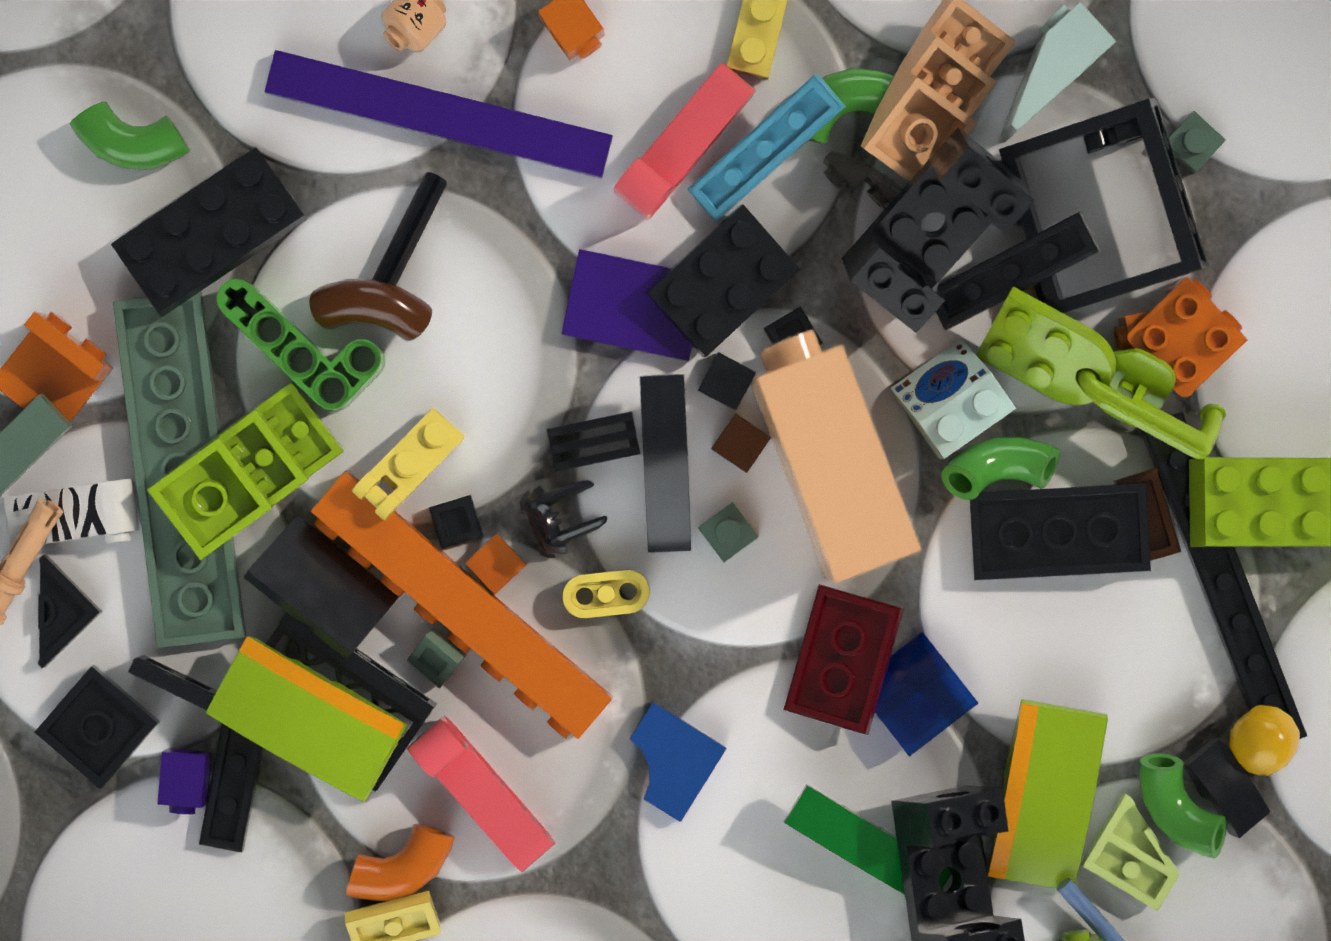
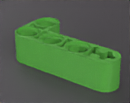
M228 280L218 290L216 299L222 313L317 405L324 409L333 411L344 410L384 369V352L378 345L365 339L352 341L331 360L255 286L244 280ZM234 291L242 294L247 291L248 293L244 297L245 301L257 311L261 309L262 304L265 309L259 311L253 317L246 310L237 306L232 309L231 306L235 301L231 295ZM275 318L281 324V334L275 341L265 342L260 334L261 325L267 319ZM251 319L249 324L247 325L245 322ZM360 348H370L375 355L374 365L368 371L360 372L356 370L352 361L353 355ZM299 349H308L313 357L312 366L306 372L298 373L292 367V356ZM330 379H339L344 385V396L336 403H329L323 397V386Z

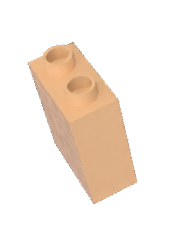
M811 330L763 349L764 352L760 353L767 374L756 377L751 383V387L825 578L834 583H839L922 551L843 345L822 352L815 332Z

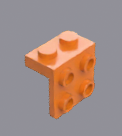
M1187 276L1178 279L1166 290L1167 295L1126 335V341L1133 349H1142L1171 366L1176 376V382L1172 390L1180 397L1190 396L1248 341L1240 332L1243 328L1235 317L1226 310L1221 312L1210 300L1212 295L1209 290L1197 279L1194 278L1191 281Z
M34 311L24 324L30 332L0 369V391L23 409L38 395L44 394L72 422L113 370V367L103 360L107 353L87 338L81 343L69 333L72 326L59 315L51 311L47 316L46 314Z

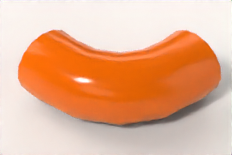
M413 824L410 837L404 848L395 855L386 858H375L358 854L348 882L346 895L357 899L387 902L415 894L438 875L452 849L455 836L437 828Z

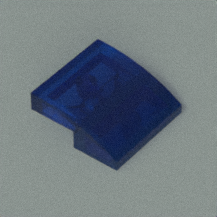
M921 631L891 654L875 714L910 757L979 703Z

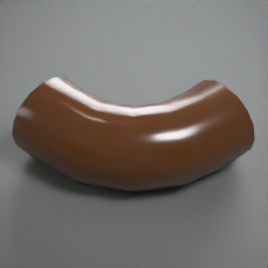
M345 279L333 282L314 290L309 299L311 314L315 321L326 329H334L353 322L371 323L390 330L405 341H411L419 337L429 325L432 317L431 306L421 298L399 286L377 280Z

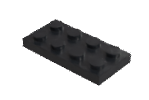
M255 147L111 243V246L162 318L307 219L260 151Z
M1146 483L981 492L978 497L970 500L974 580L1151 571Z

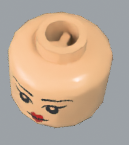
M393 0L381 14L383 25L386 28L383 35L389 44L399 51L407 48L413 52H422L445 28L446 18L444 13L446 7L441 0Z

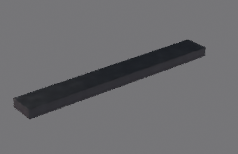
M1182 411L1171 415L1187 424ZM1140 429L1154 467L1157 468L1162 488L1248 711L1258 705L1278 707L1293 718L1300 731V739L1307 737L1235 547H1190L1189 460L1196 458L1181 452Z

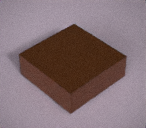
M735 413L711 450L745 473H748L771 437Z

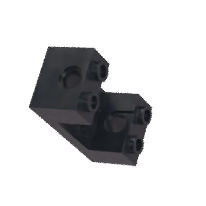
M957 127L841 259L852 283L917 333L945 302V298L937 284L991 223L1006 234L1035 200L1022 179ZM931 212L943 214L945 217L944 224L937 231L928 232L921 228V222L927 214Z
M965 785L892 800L891 804L911 940L1025 941L1022 919L993 915L982 836L1009 831L1002 787ZM945 868H948L952 874V884L944 892L939 885V876Z

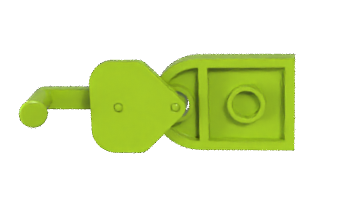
M1014 286L976 353L980 360L1051 399L1069 405H1084L1095 402L1104 413L1126 425L1137 427L1196 459H1204L1211 453L1219 435L1222 421L1226 416L1225 409L1218 404L1205 405L1199 413L1202 424L1199 430L1160 410L1176 382L1174 370L1169 364L1139 348L1113 352L1109 343L1099 333Z

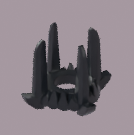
M589 480L579 481L545 493L544 489L539 485L533 490L531 495L529 491L523 494L520 500L521 514H527L538 542L534 546L541 556L555 558L554 553L567 554L566 544L601 528L607 522V516H602L560 531L558 525L562 523V520L555 519L559 512L553 511L552 505L593 487V482Z

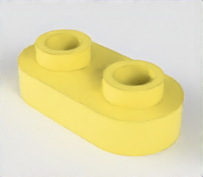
M628 569L581 574L569 580L564 587L563 603L568 612L578 618L630 614L641 610L646 605L649 599L650 588L646 578L635 570ZM624 583H631L636 587L637 593L634 598L627 600L621 597L619 590ZM589 588L593 593V600L588 604H581L576 597L579 589Z

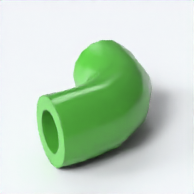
M854 67L825 75L822 79L846 107L808 141L826 145L834 124L845 114L859 111L875 115L895 75L884 71Z
M103 101L87 108L70 122V126L76 136L96 157L123 169H154L180 159L191 152L181 133L167 115L147 126H132L122 122L114 114L108 103Z
M993 437L971 444L950 460L941 473L942 482L953 495L964 500L975 499L985 487L1000 480H1018L1042 489L1050 482L1056 471L1060 450L1047 443L1024 437Z
M1152 753L1141 757L1139 763L1141 796L1155 825L1175 844L1199 855L1217 858L1225 841L1227 830L1226 817L1199 808L1189 798L1184 788V763L1181 759L1162 753Z

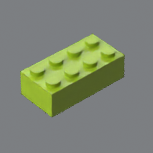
M1206 457L1204 459L1189 460L1190 547H1331V458Z

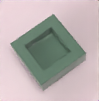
M1195 111L1191 112L1169 136L1174 156L1193 174L1226 141Z
M733 502L698 527L723 562H726L759 537Z
M433 627L423 637L407 661L440 688L467 655Z

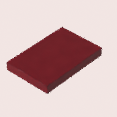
M819 584L783 710L869 735L904 608Z

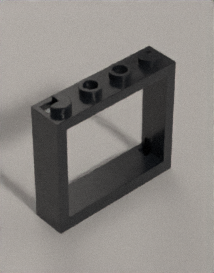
M1148 98L999 149L1001 160L999 161L1022 179L1030 192L1020 157L1137 118L1181 262L1065 299L1063 298L1056 275L1036 285L1038 300L1062 313L1209 268L1157 99ZM1034 203L1015 223L1018 227L1023 226L1026 239L1042 231Z

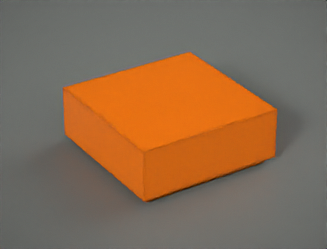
M498 533L466 562V565L494 595L527 566L522 558Z

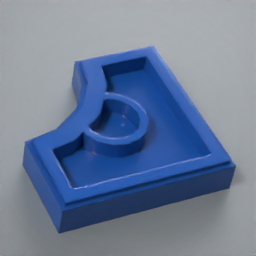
M655 702L651 703L630 737V740L642 750L649 765L650 782L644 800L681 822L727 747Z

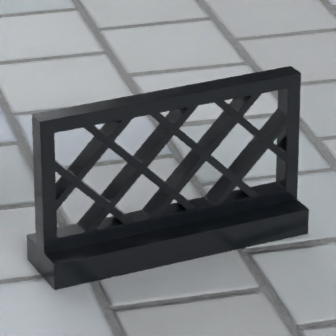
M286 612L266 642L268 646L275 649V646L285 634L299 644L301 663L308 667L309 665L320 663L329 664L335 669L337 682L344 685L342 674L355 682L344 685L349 689L362 687L371 693L373 704L379 707V699L391 707L383 710L388 713L398 712L413 722L404 737L400 738L399 744L393 751L372 789L374 792H377L438 703L358 648L346 660ZM306 649L316 655L318 659L308 660Z

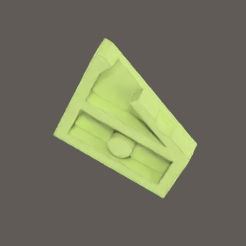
M1123 793L1082 860L1081 865L1158 911L1180 873L1163 850L1158 838L1144 820L1133 799Z

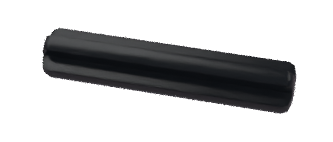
M432 172L424 174L372 280L397 285L447 186L444 178Z

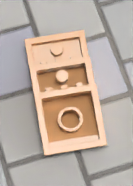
M942 0L899 66L875 112L861 147L903 178L910 181L957 127L967 135L972 132L978 124L977 121L971 118L997 83V81L991 78V75L1015 45L1016 41L964 0Z

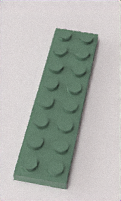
M202 291L162 318L147 297L114 301L113 309L157 649L246 637L234 537L200 560L147 491L150 486L220 434Z

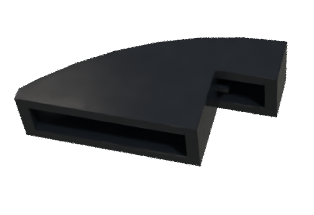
M684 374L640 376L648 553L691 551Z

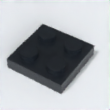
M93 665L34 733L99 789H102L160 721L97 666Z

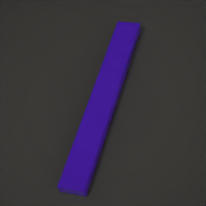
M278 50L274 51L264 91L269 95L601 179L603 178L613 135Z

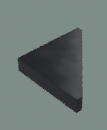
M47 554L39 558L38 665L42 669L46 668L103 612Z

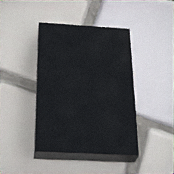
M298 515L254 562L243 577L346 660L399 598L378 578Z

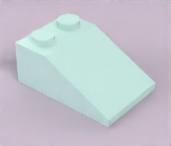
M1081 2L1071 11L1066 5L1062 6L1039 29L1044 36L1034 48L1001 136L1006 141L1116 42Z

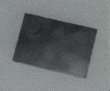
M742 204L731 212L645 293L702 357H707L791 279L800 268Z

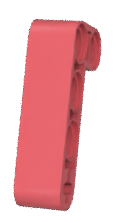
M721 63L641 159L637 158L615 184L613 188L614 193L648 221L749 102L756 90L727 65Z
M445 715L407 747L409 753L429 776L432 778L436 776L519 871L524 872L556 844L544 826Z

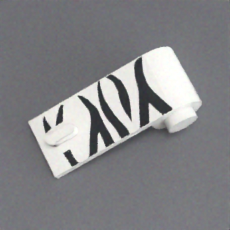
M132 479L3 497L10 547L27 521L38 498H44L46 502L49 500L63 510V514L52 528L44 544L104 536L105 544L131 541V532L139 531Z

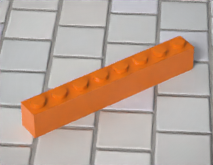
M344 471L310 511L318 518L314 525L330 539L335 540L339 535L352 546L347 553L364 568L367 569L373 564L384 574L380 581L397 596L401 597L406 592L418 603L414 610L427 622L434 625L437 621H440L451 631L447 638L460 650L467 654L470 649H473L484 659L480 666L494 679L501 682L504 677L517 687L513 694L531 710H534L538 705L551 716L547 723L556 732L566 739L570 734L579 739L611 702L613 696L400 514L394 511L385 521L382 520L375 513L377 508L366 498L360 500L352 492V489L360 480L349 471Z

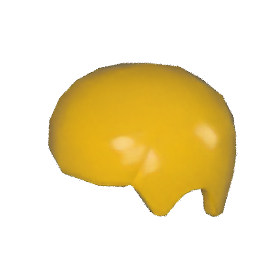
M1258 705L1236 721L1230 730L1228 748L1247 772L1258 776H1269L1286 767L1296 755L1299 748L1300 731L1293 718L1278 707Z

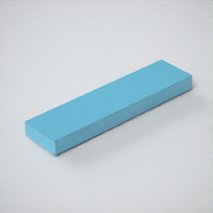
M818 73L814 74L688 188V191L715 222L720 220L846 106Z

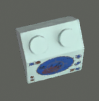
M962 339L890 388L938 459H945L1016 409L991 371Z

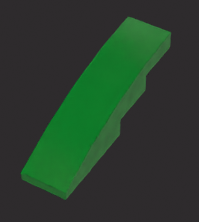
M806 784L784 819V823L905 895L896 836ZM945 868L939 876L941 889L944 888L952 875L948 868Z

